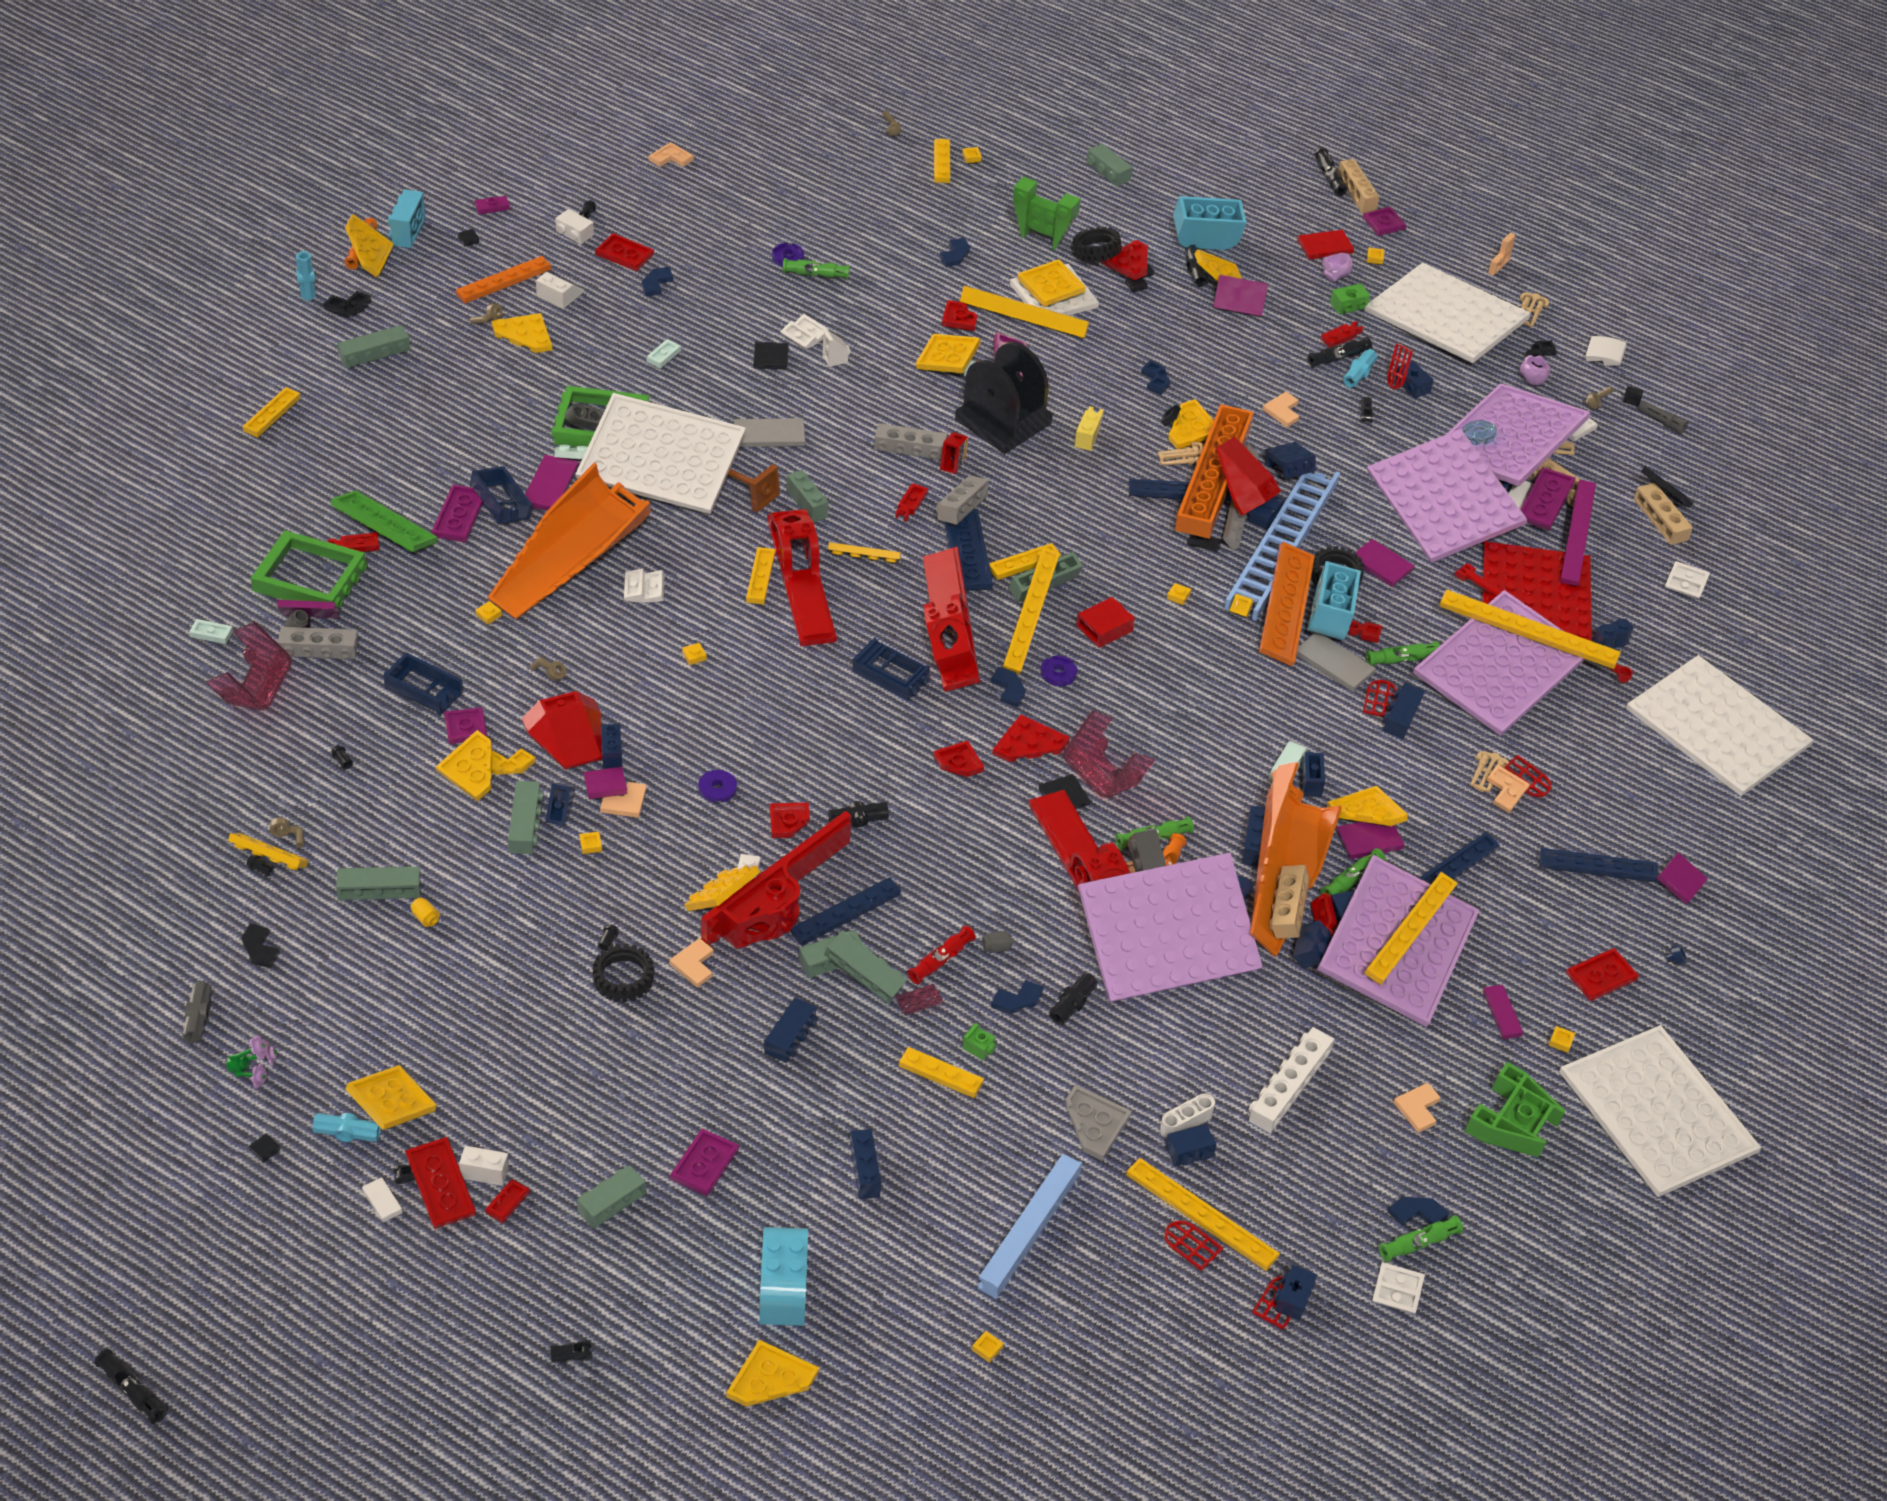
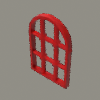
M1399 343L1395 344L1387 375L1389 387L1397 390L1405 382L1413 350ZM1402 349H1405L1403 359H1400ZM1409 351L1407 361L1405 362L1407 352ZM1395 359H1396L1397 361H1396V364H1395V368H1394V370H1392V369H1393V366H1394ZM1401 362L1400 371L1396 373L1398 363ZM1405 365V369H1404L1403 376H1402L1401 374H1402L1403 366ZM1395 376H1398L1396 386L1394 387V378Z
M1380 679L1371 682L1366 690L1367 695L1363 713L1384 717L1386 707L1390 706L1387 703L1388 696L1394 697L1395 695L1389 692L1390 687L1396 693L1397 688L1395 685L1387 680ZM1380 683L1387 685L1386 692L1380 691ZM1377 684L1376 690L1370 689L1371 686ZM1369 692H1374V701L1368 700ZM1378 693L1385 696L1384 703L1377 701ZM1367 703L1373 705L1372 711L1366 710ZM1376 705L1383 707L1382 713L1375 712Z
M1519 755L1504 767V769L1527 783L1529 782L1522 778L1524 773L1533 778L1534 782L1532 784L1529 783L1530 786L1525 792L1526 794L1539 798L1549 793L1551 789L1550 779ZM1518 759L1523 764H1525L1526 767L1523 768L1514 761ZM1513 764L1516 767H1518L1521 772L1517 774L1512 769H1510L1509 766ZM1528 769H1532L1540 776L1536 778L1534 775L1528 772ZM1542 777L1547 781L1548 786L1542 782ZM1538 782L1548 790L1543 793L1536 788L1535 784ZM1532 788V789H1534L1535 791H1537L1539 794L1533 793V792H1531V791H1529V790Z
M1174 1221L1165 1229L1164 1238L1166 1244L1200 1271L1213 1261L1224 1248L1187 1221ZM1179 1225H1186L1190 1229L1188 1231L1184 1230ZM1175 1226L1184 1235L1181 1238L1176 1237L1168 1230ZM1194 1230L1205 1239L1199 1241L1190 1233ZM1167 1234L1177 1241L1174 1245L1168 1240ZM1186 1237L1190 1238L1194 1242H1196L1198 1246L1195 1249H1192L1190 1246L1184 1243L1183 1240ZM1209 1241L1218 1250L1214 1252L1204 1244ZM1183 1245L1191 1253L1187 1256L1177 1246ZM1200 1248H1204L1212 1256L1207 1260L1197 1251ZM1193 1255L1197 1256L1205 1263L1200 1266L1191 1257Z
M1279 1276L1268 1284L1252 1314L1284 1330L1291 1317L1287 1318L1284 1325L1277 1322L1282 1313L1278 1312L1274 1320L1267 1317L1266 1315L1271 1307L1276 1308L1275 1295L1271 1302L1264 1299L1270 1288L1274 1289L1275 1293L1277 1292L1278 1288L1273 1286V1284L1282 1280L1283 1276ZM1262 1302L1268 1306L1263 1314L1257 1312Z

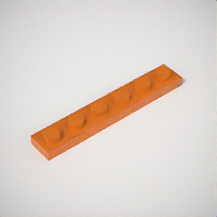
M543 256L458 288L456 289V295L466 304L551 270V264Z

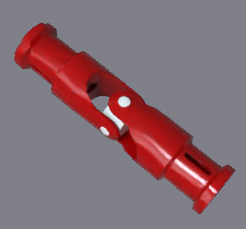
M964 925L959 933L945 940L944 945L937 947L921 959L916 967L910 968L907 971L909 979L914 984L919 985L927 975H932L948 962L950 958L961 952L967 943L973 942L976 939L972 928Z

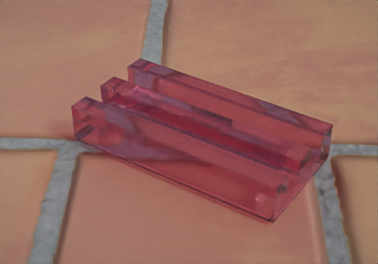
M931 984L898 995L896 1001L904 1015L942 1003L943 998L939 996L938 990L935 989L936 986Z

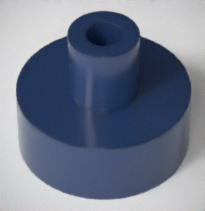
M1682 945L1672 946V953L1666 955L1668 962L1675 961L1678 966L1687 963V957Z

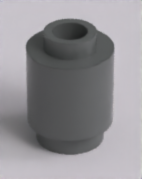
M303 610L293 611L286 620L284 627L305 628L308 624L307 613Z
M999 931L982 936L984 952L1009 951L1010 946H1013L1012 935L1008 934L1007 931Z

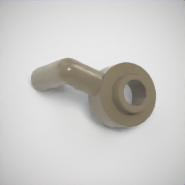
M885 110L882 114L891 124L886 129V132L889 136H896L901 132L900 128L902 126Z
M497 303L489 304L486 308V314L484 316L471 317L470 323H486L489 320L501 319L503 316L502 307Z
M1609 386L1598 393L1592 392L1588 394L1586 399L1587 406L1594 410L1602 406L1600 399L1614 392L1613 387Z
M538 657L530 665L532 671H535L540 666L544 667L548 678L552 681H560L566 675V667L559 661L550 663L543 657Z
M281 817L270 821L269 829L273 836L284 837L292 833L295 834L296 846L298 848L304 846L302 827L290 825L287 819Z

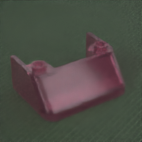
M253 621L233 632L246 645L243 655L245 660L251 665L243 683L238 682L229 672H225L208 680L206 684L228 704L264 710L271 705L291 665V657L263 628Z
M1092 710L1066 747L1064 759L1099 796L1110 798L1137 786L1155 759L1134 752L1120 772L1103 755L1108 747V740L1103 735V732L1113 718Z

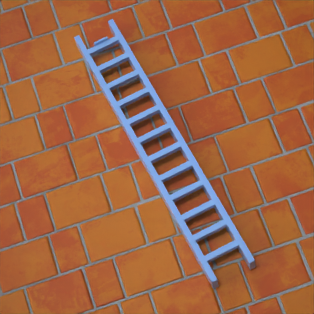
M1336 471L1331 480L1326 479V475L1317 472L1301 475L1226 598L1225 610L1230 609L1235 594L1257 602L1252 620L1256 621L1270 598L1274 575L1254 567L1257 563L1275 569L1276 562L1261 557L1263 552L1278 556L1279 550L1268 547L1270 541L1277 544L1286 542L1300 548L1338 484L1339 472ZM1310 479L1327 485V488L1322 490L1305 483ZM1304 489L1320 495L1321 498L1318 501L1299 493ZM1295 500H1299L1313 505L1315 508L1311 511L1293 503ZM1289 510L1309 516L1307 521H1303L1286 514ZM1284 520L1303 528L1298 532L1280 524ZM1276 531L1296 537V540L1293 543L1276 537L1274 534ZM1250 574H1254L1271 582L1266 586L1250 580L1248 577ZM1245 584L1264 591V593L1260 597L1241 589Z

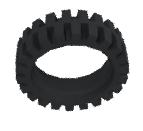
M1092 227L1090 230L1080 231L1079 234L1073 237L1074 255L1077 259L1085 260V262L1090 260L1091 262L1096 260L1101 262V260H1108L1107 258L1112 259L1122 249L1119 232L1116 229L1112 230L1110 227H1096V229ZM1099 242L1107 243L1101 246H1087Z
M1330 546L1326 550L1322 548L1316 552L1311 573V580L1314 581L1316 586L1322 573L1320 566L1325 564L1326 561L1344 564L1349 568L1361 571L1360 586L1364 575V562H1362L1361 557H1357V553L1354 552L1352 554L1350 549L1345 551L1344 547L1338 549V546H1334L1333 549Z
M624 943V947L616 944L615 948L611 945L607 951L604 949L601 951V955L598 954L596 956V960L593 963V982L596 990L600 991V995H606V999L611 1000L614 997V1002H619V999H622V1002H627V998H630L631 1001H635L636 996L640 999L643 997V993L647 994L649 988L651 989L654 981L653 960L647 952L644 953V949L641 947L637 950V946L633 944L631 948L626 943ZM630 961L638 964L644 973L634 983L618 985L609 982L604 977L603 971L612 963Z

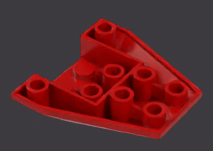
M1235 436L1216 447L1232 500L1241 516L1264 504L1281 492L1273 475Z
M573 691L539 700L522 717V722L528 735L564 769L602 760L601 711L595 699L578 691Z

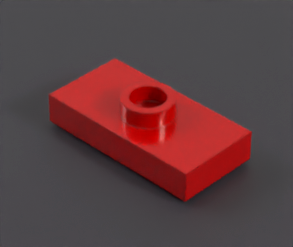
M511 1179L486 1207L485 1213L504 1223L530 1194V1189Z

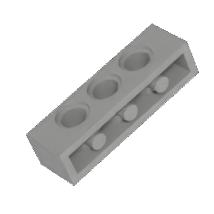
M878 423L874 450L941 460L943 442L947 438V433Z
M969 475L937 504L938 520L957 525L988 496L989 480Z
M281 627L278 639L279 655L287 657L356 659L359 643L357 630Z

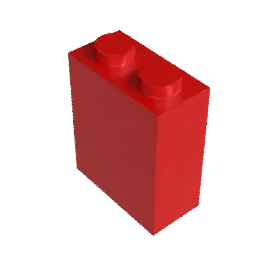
M1110 597L1078 613L1076 627L1100 648L1133 632L1135 618L1120 602Z

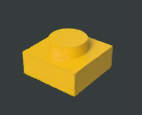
M978 147L964 148L962 150L966 163L981 162L982 156Z
M1368 247L1367 262L1383 265L1384 249Z
M1174 583L1167 594V599L1184 605L1191 594V589Z
M1235 594L1229 611L1248 618L1254 600Z
M490 601L475 610L476 616L486 624H490L502 616V610Z
M700 643L682 648V654L689 665L707 660V655Z
M599 832L579 834L582 854L602 852Z
M1556 1026L1549 1046L1568 1053L1576 1033Z
M985 1331L972 1345V1351L990 1363L1003 1349L1004 1343Z

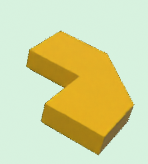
M519 749L509 759L494 750L492 751V773L494 775L523 773L536 762V757L523 749Z

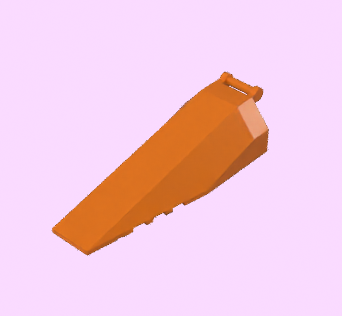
M594 462L546 511L532 536L527 539L521 552H518L512 565L507 568L504 576L501 577L488 596V600L515 620L639 526L651 513L650 502L648 500H640L625 489L624 485L620 482L616 483L610 490L600 477L597 464ZM620 493L625 498L634 503L635 506L633 507L616 494Z
M1298 762L1279 765L1272 773L1273 780L1266 799L1250 934L1273 956L1278 955L1286 939H1276L1274 932L1270 930L1269 921L1273 917L1272 905L1276 901L1275 890L1278 889V875L1281 874L1282 866L1305 865L1310 878L1308 889L1312 888L1321 872L1342 810L1341 806L1320 808L1301 803L1304 792L1292 784L1299 766Z

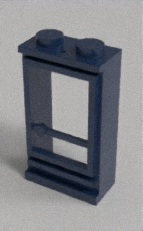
M504 466L472 471L469 486L473 487L496 519L497 524L530 519L533 504ZM501 485L510 499L498 502L488 487ZM514 503L516 507L503 509L501 505H511Z
M875 637L853 658L852 672L907 701L913 695H917L919 689L930 680V666H925L878 642V639ZM879 657L887 660L880 668L872 665ZM891 662L913 675L904 682L883 671V669Z
M407 652L390 669L386 670L383 675L385 689L389 688L436 711L440 716L463 693L462 679ZM412 671L432 681V683L425 691H422L402 680ZM436 684L444 687L435 697L428 694L432 688H436Z

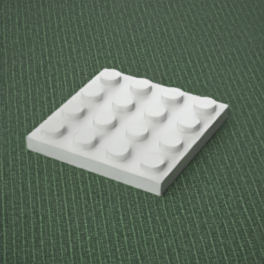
M1065 264V266L1083 283V281L1079 278V276L1075 273L1069 264ZM1017 278L1010 279L1012 288L1022 301L1027 304L1068 316L1099 307L1098 300L1086 285L1084 293L1043 306Z

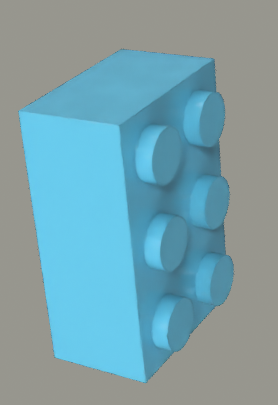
M404 189L402 195H399L398 203L394 205L393 213L388 219V224L391 225L389 236L392 238L394 246L412 248L426 219L423 192Z

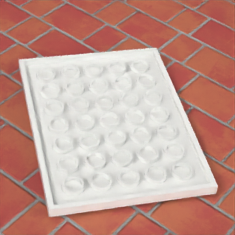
M1421 263L1365 306V312L1472 363L1530 318V312L1424 263Z
M613 393L576 472V478L578 479L595 462L600 477L610 487L620 482L624 485V488L633 494L711 514L744 438L746 427Z
M1699 655L1636 697L1626 706V709L1740 796L1747 793L1806 750L1814 741Z
M1661 1025L1560 1068L1559 1073L1657 1197L1760 1152L1761 1146Z

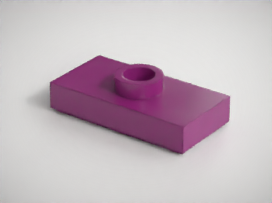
M506 195L474 200L478 215L510 210V204Z

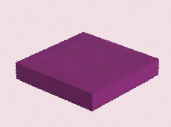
M1391 206L1363 213L1362 218L1377 236L1406 229V224Z
M482 707L444 712L449 744L463 743L477 730L487 737Z
M622 767L583 772L588 799L628 794Z
M1679 852L1657 876V879L1685 904L1694 897L1708 879Z

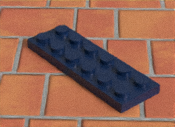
M973 509L957 525L943 521L948 549L958 547L965 590L992 589L993 582L978 509Z

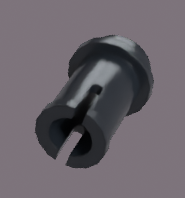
M591 200L586 201L579 215H583V217L588 219L591 213L596 210L595 202Z
M336 745L332 748V758L338 761L342 769H349L353 765V761L347 755L345 747Z
M251 855L246 862L250 870L254 869L267 877L270 876L268 871L272 873L274 865L260 859L258 855Z
M608 924L603 928L604 933L598 943L600 949L607 951L608 947L612 945L614 938L619 935L617 926Z

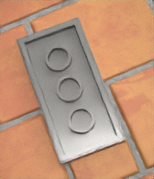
M803 418L734 419V425L746 427V433L740 447L805 446Z
M1313 634L1297 649L1298 657L1352 692L1376 671L1375 667L1322 634Z

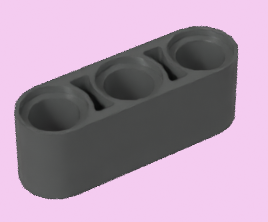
M575 404L566 411L565 418L571 424L596 430L605 410Z

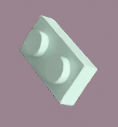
M667 339L647 356V362L662 368L681 351V346Z
M559 445L555 449V457L583 459L588 447L577 446V448H570V445Z
M196 619L189 633L192 638L227 644L233 633V628L229 625Z

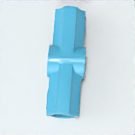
M301 251L296 255L298 285H300L301 299L309 301L316 297L315 274L312 267L311 254Z
M1365 350L1359 359L1353 360L1350 370L1343 378L1346 387H1356L1362 378H1367L1371 367L1378 357L1374 350Z
M317 1113L315 1114L312 1127L315 1133L334 1135L343 1142H351L353 1139L377 1142L381 1133V1128L376 1122L360 1120L351 1113H343L341 1116Z

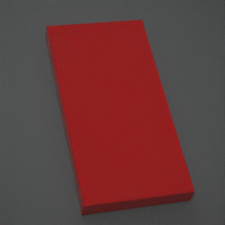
M447 1137L405 1150L433 1229L476 1215L474 1205Z

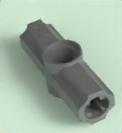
M197 981V983L193 984L190 1001L185 1006L183 1039L191 1043H197V1041L202 1040L205 1021L209 1020V1001L212 987L211 984L205 981Z

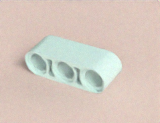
M1289 741L1273 766L1268 781L1272 782V773L1279 765L1298 762V770L1303 762L1304 753L1307 752L1308 748Z

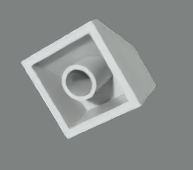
M548 272L536 280L537 296L562 309L584 292V289Z

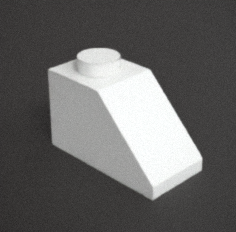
M824 330L823 358L828 366L847 363L848 355H850L849 346L845 345L840 337L828 330Z

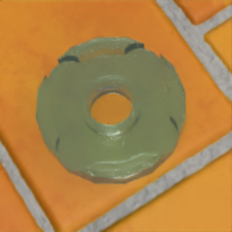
M1484 420L1469 422L1462 430L1469 441L1475 445H1480L1482 442L1488 444L1497 437L1496 426Z

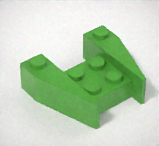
M1023 176L1014 186L1013 202L1021 236L1025 238L1031 230H1035L1053 237L1052 249L1055 250L1064 240L1080 210L1081 198L1066 193L1058 203L1036 195L1037 181Z
M1506 1062L1492 1090L1508 1098L1507 1102L1499 1114L1480 1103L1471 1116L1465 1132L1482 1142L1539 1157L1547 1141L1538 1137V1134L1546 1121L1558 1127L1565 1110L1525 1071Z

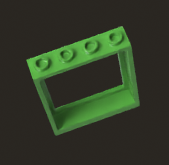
M567 386L565 393L562 392V404L558 406L559 415L555 416V427H552L551 437H554V445L588 447L595 431L563 428L565 413L569 408L570 402L607 406L613 393L649 402V395Z
M284 530L252 575V591L282 600L334 602L337 608H340L345 597L350 594L353 585L358 582L361 573L367 568L365 553ZM291 548L349 564L329 594L270 578Z

